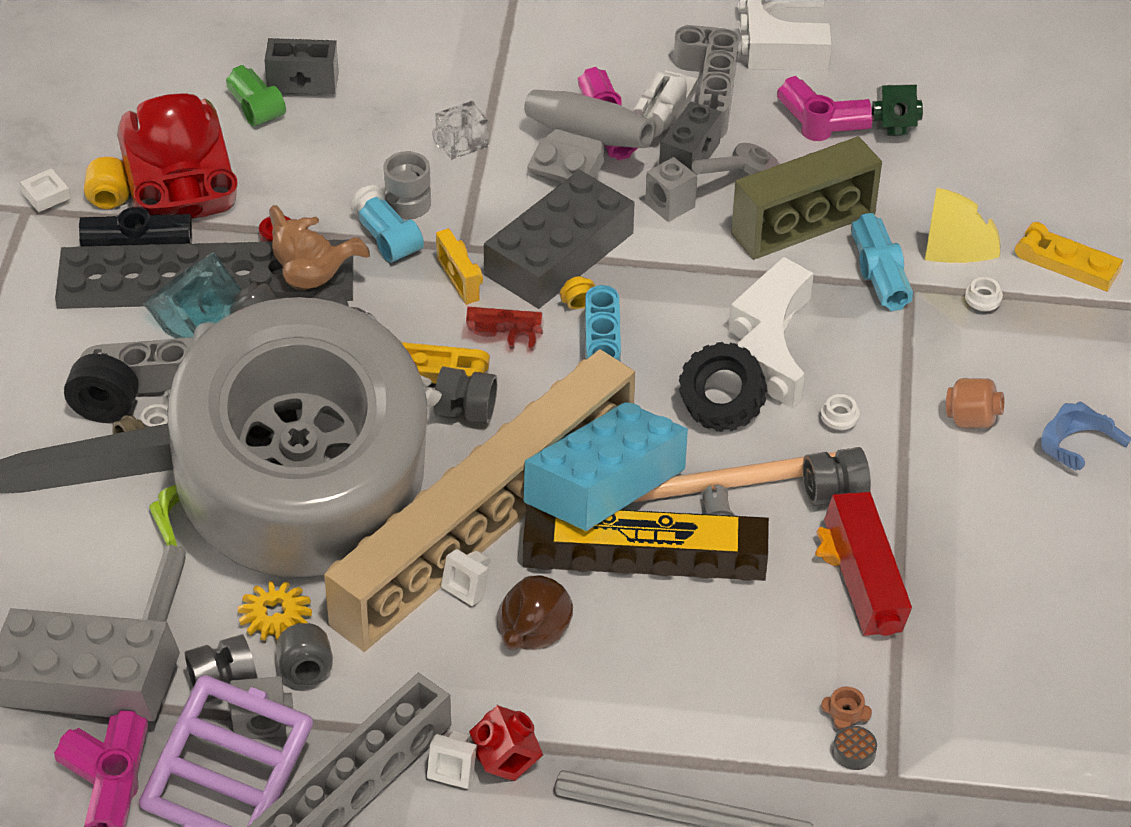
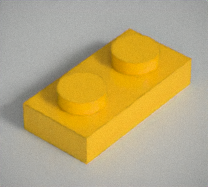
M450 228L436 232L437 260L466 305L480 301L479 285L483 284V276L478 264H472L468 258L465 244L462 240L457 241Z

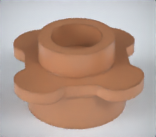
M840 687L832 693L831 697H825L822 700V710L831 715L834 719V726L839 730L851 726L858 721L866 722L871 718L872 709L865 705L863 694L856 688Z

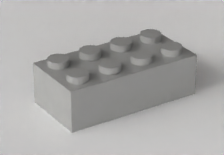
M10 608L0 631V707L102 717L114 716L120 710L135 711L140 717L154 722L180 651L168 623L164 621Z

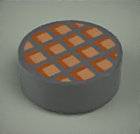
M848 726L836 734L833 755L840 765L848 769L860 770L867 768L875 760L877 740L869 730L860 726Z

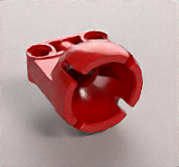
M188 93L167 94L140 103L137 106V113L129 110L122 115L118 125L117 137L134 203L133 207H141L147 210L150 215L191 214V219L221 213L234 206L238 186L237 177L232 172L217 111L209 100L205 98L200 100L196 95ZM224 187L228 192L219 193L213 190V188ZM145 199H154L158 203L154 205L144 204L142 201Z

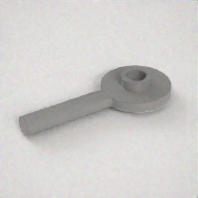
M739 143L735 147L732 156L695 160L692 163V170L695 174H706L743 169L752 175L779 165V162L770 152L760 146L751 143Z

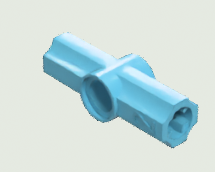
M874 213L862 214L857 221L852 222L851 226L852 236L860 252L859 262L862 276L865 280L872 281L882 306H886L890 311L902 310L907 303L912 302L913 290L904 272L902 249L898 243L891 242L881 218H877Z

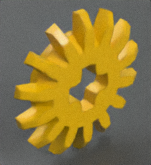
M273 581L268 582L269 592H265L263 588L256 585L253 587V591L257 596L244 594L242 597V601L249 604L238 606V613H247L239 619L240 625L251 623L246 631L250 636L258 630L261 632L260 640L266 641L268 635H275L277 641L280 634L289 626L298 623H308L301 615L312 616V609L303 606L311 603L310 598L299 596L303 593L301 587L293 588L287 593L290 583L286 581L280 586L278 591H275ZM277 603L282 604L283 614L276 612L272 616H268L267 605L274 607Z

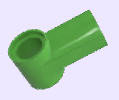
M240 65L232 69L231 74L226 78V85L240 102L244 116L251 126H257L285 115V102L276 86L267 87L252 68L248 69L244 65Z

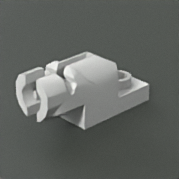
M667 70L665 72H656L647 90L644 91L633 112L654 123V137L660 135L662 131L670 129L690 103L697 90L698 78Z

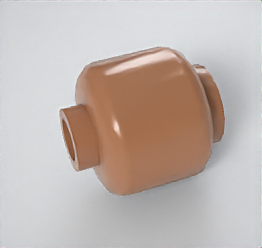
M960 378L955 382L954 387H949L947 390V417L953 418L958 427L989 428L994 424L996 416L1003 415L1004 393L997 392L994 381L989 378Z

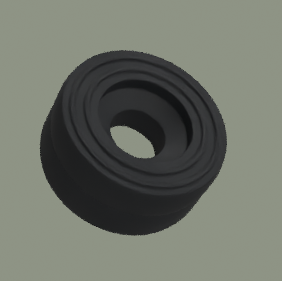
M88 354L82 356L73 364L64 386V397L68 405L80 416L99 423H114L121 420L124 415H128L131 411L138 393V378L127 364L117 358L104 354Z

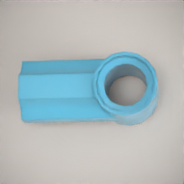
M378 197L369 199L359 211V221L375 237L379 251L388 263L397 261L424 248L423 236L417 224L411 219L404 221L385 200H379Z

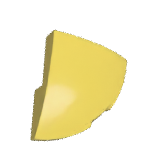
M937 188L925 260L946 263H968L1000 257L1001 242L997 227L992 219H988V225L985 223L982 216L977 212L978 205L972 200L958 193Z

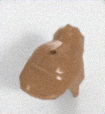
M273 205L269 209L273 225L272 250L278 262L283 266L282 274L286 282L295 290L305 291L325 284L333 277L344 260L351 256L370 257L369 248L360 238L353 237L340 245L332 246L323 235L308 229L319 222L317 217H303L298 220L291 219L286 221L283 212L277 205Z

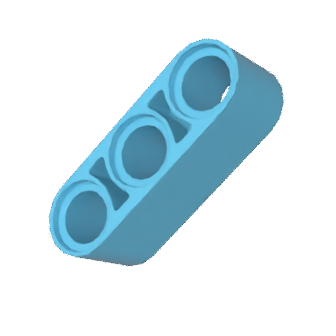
M594 286L587 291L585 301L586 359L601 349L618 361H621L619 294L610 286Z

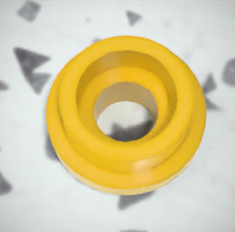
M581 276L573 277L561 288L559 292L560 298L570 309L585 308L586 293L595 286L593 280Z

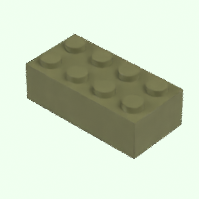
M857 136L735 180L731 234L748 255L755 260L852 224L862 214L874 213L875 215L882 161Z

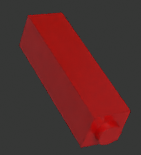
M871 492L832 495L824 521L827 529H830L836 551L839 555L840 568L863 635L880 634L889 636L903 632L912 610V605Z

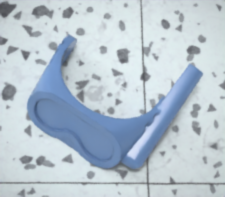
M1065 403L1053 420L1044 428L1041 446L1046 454L1068 468L1081 470L1085 466L1084 458L1075 452L1059 447L1061 441L1068 435L1083 430H1098L1104 432L1125 448L1131 442V437L1117 428L1111 417L1109 418L1107 415L1095 412L1085 403Z

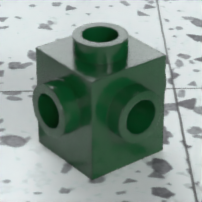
M917 84L882 85L877 88V101H872L871 106L872 121L877 122V130L887 129V136L908 135V129L917 127L918 121H921L923 118L922 100H917ZM895 106L899 108L900 115H897L895 113Z

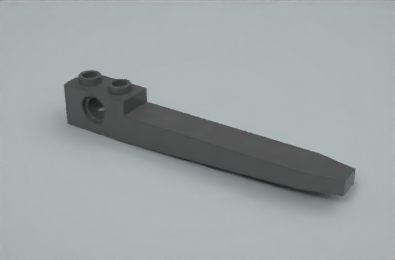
M296 410L276 413L281 421L285 423L298 420ZM168 423L21 452L0 459V493H24L173 470ZM255 425L247 436L246 444L251 447L268 446L271 444L274 434L262 426Z

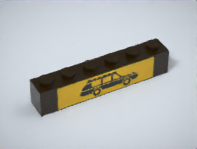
M526 505L523 536V568L766 581L769 518L619 510L585 531L531 505Z

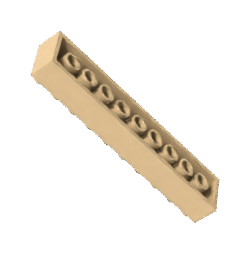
M601 349L588 359H583L570 374L562 380H557L550 387L549 391L537 401L530 402L523 412L510 423L503 424L483 445L476 446L456 467L449 468L442 478L428 490L421 491L414 501L401 512L390 516L385 525L371 536L363 538L352 552L342 560L335 561L324 574L329 627L363 652L373 646L441 588L446 556L455 549L460 550L466 555L474 551L482 553L525 517L526 505H529L524 502L525 460L625 402L634 403L636 371Z

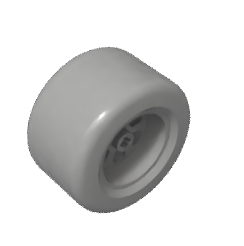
M280 298L260 302L240 309L211 326L196 340L181 361L173 379L167 408L168 431L176 490L181 505L197 532L209 545L233 562L260 573L279 577L303 578L322 576L335 561L342 560L357 547L363 538L374 534L385 525L390 516L401 512L420 493L424 477L427 429V399L424 385L415 362L403 344L386 327L365 313L340 303L317 298ZM302 409L301 418L294 422L285 423L276 414L288 410ZM320 413H324L341 421L343 425L333 431L323 432L314 423ZM259 425L272 432L274 436L271 444L259 447L248 446L246 441L251 428ZM348 447V449L329 461L324 459L329 448Z

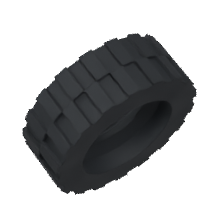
M716 342L715 345H706L699 352H694L691 355V359L685 362L682 367V375L680 374L679 383L681 385L679 392L692 418L696 422H700L704 428H712L720 432L728 429L730 431L737 430V427L749 424L753 417L758 416L762 405H765V393L768 392L766 378L757 358L752 356L747 348H741L738 344L731 342L730 344ZM730 370L735 372L741 379L742 387L739 395L728 403L712 402L705 394L706 381L717 371Z

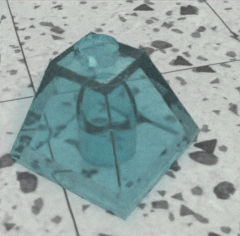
M212 252L169 281L143 304L166 334L175 339L190 338L194 336V331L200 324L207 322L217 323L230 315V307L234 303L231 297L242 289L216 254Z

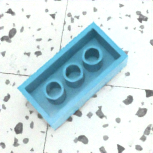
M625 402L526 459L524 502L587 531L685 470L688 428L672 422L667 417L658 416L641 409L637 404Z

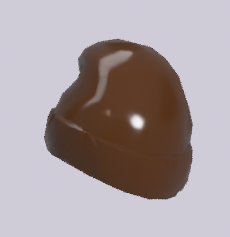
M542 575L523 578L507 593L497 612V623L502 635L503 645L509 650H516L518 648L536 650L552 645L569 628L573 617V603L564 586L554 579Z

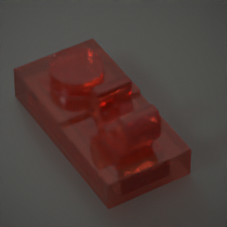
M467 306L466 323L469 330H474V334L483 337H495L497 332L506 333V331H510L507 338L510 349H515L517 337L525 335L529 338V350H535L537 345L535 333L543 334L544 329L542 312Z

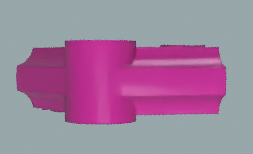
M797 76L787 78L784 84L778 88L777 98L802 123L801 132L809 140L823 141L828 139L832 132L866 130L872 127V107L869 99L834 102L827 96L817 95L803 79H799Z

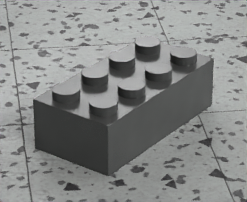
M578 170L484 243V276L537 309H540L559 294L561 288L569 279L581 276L633 234L635 202L582 170Z

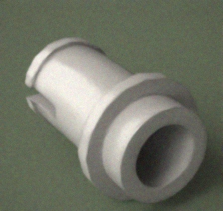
M715 485L717 497L715 498L713 497L711 486L703 491L702 497L705 502L706 514L735 516L730 510L728 491L724 486Z

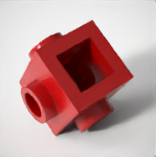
M497 705L487 712L483 719L469 731L473 743L477 745L476 757L483 765L485 772L515 781L543 756V752L534 734V724L525 713Z

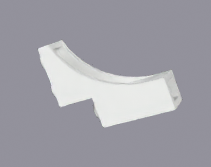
M783 257L731 304L729 331L741 339L737 343L739 347L747 348L751 355L757 358L766 378L768 390L766 393L772 398L794 408L802 400L805 373L790 355L784 333L796 313L811 300L814 273Z

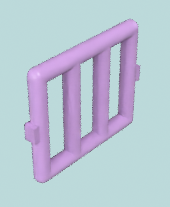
M208 675L200 676L139 799L140 807L145 811L184 827H232L161 798L160 796L172 773L255 807L248 822V827L280 798L313 727L312 717L269 700L266 692L250 687L249 691H246ZM211 695L292 727L283 750L280 751L199 719L198 717L208 696ZM190 734L274 767L264 790H259L179 758Z

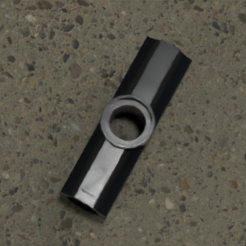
M130 207L123 210L119 216L80 217L79 241L81 247L192 244L191 214L150 215L147 210L141 207Z

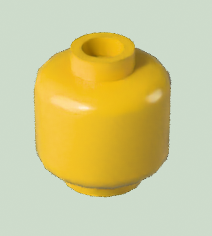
M104 156L90 162L86 168L83 190L89 202L101 209H113L127 201L130 187L122 160L116 157Z

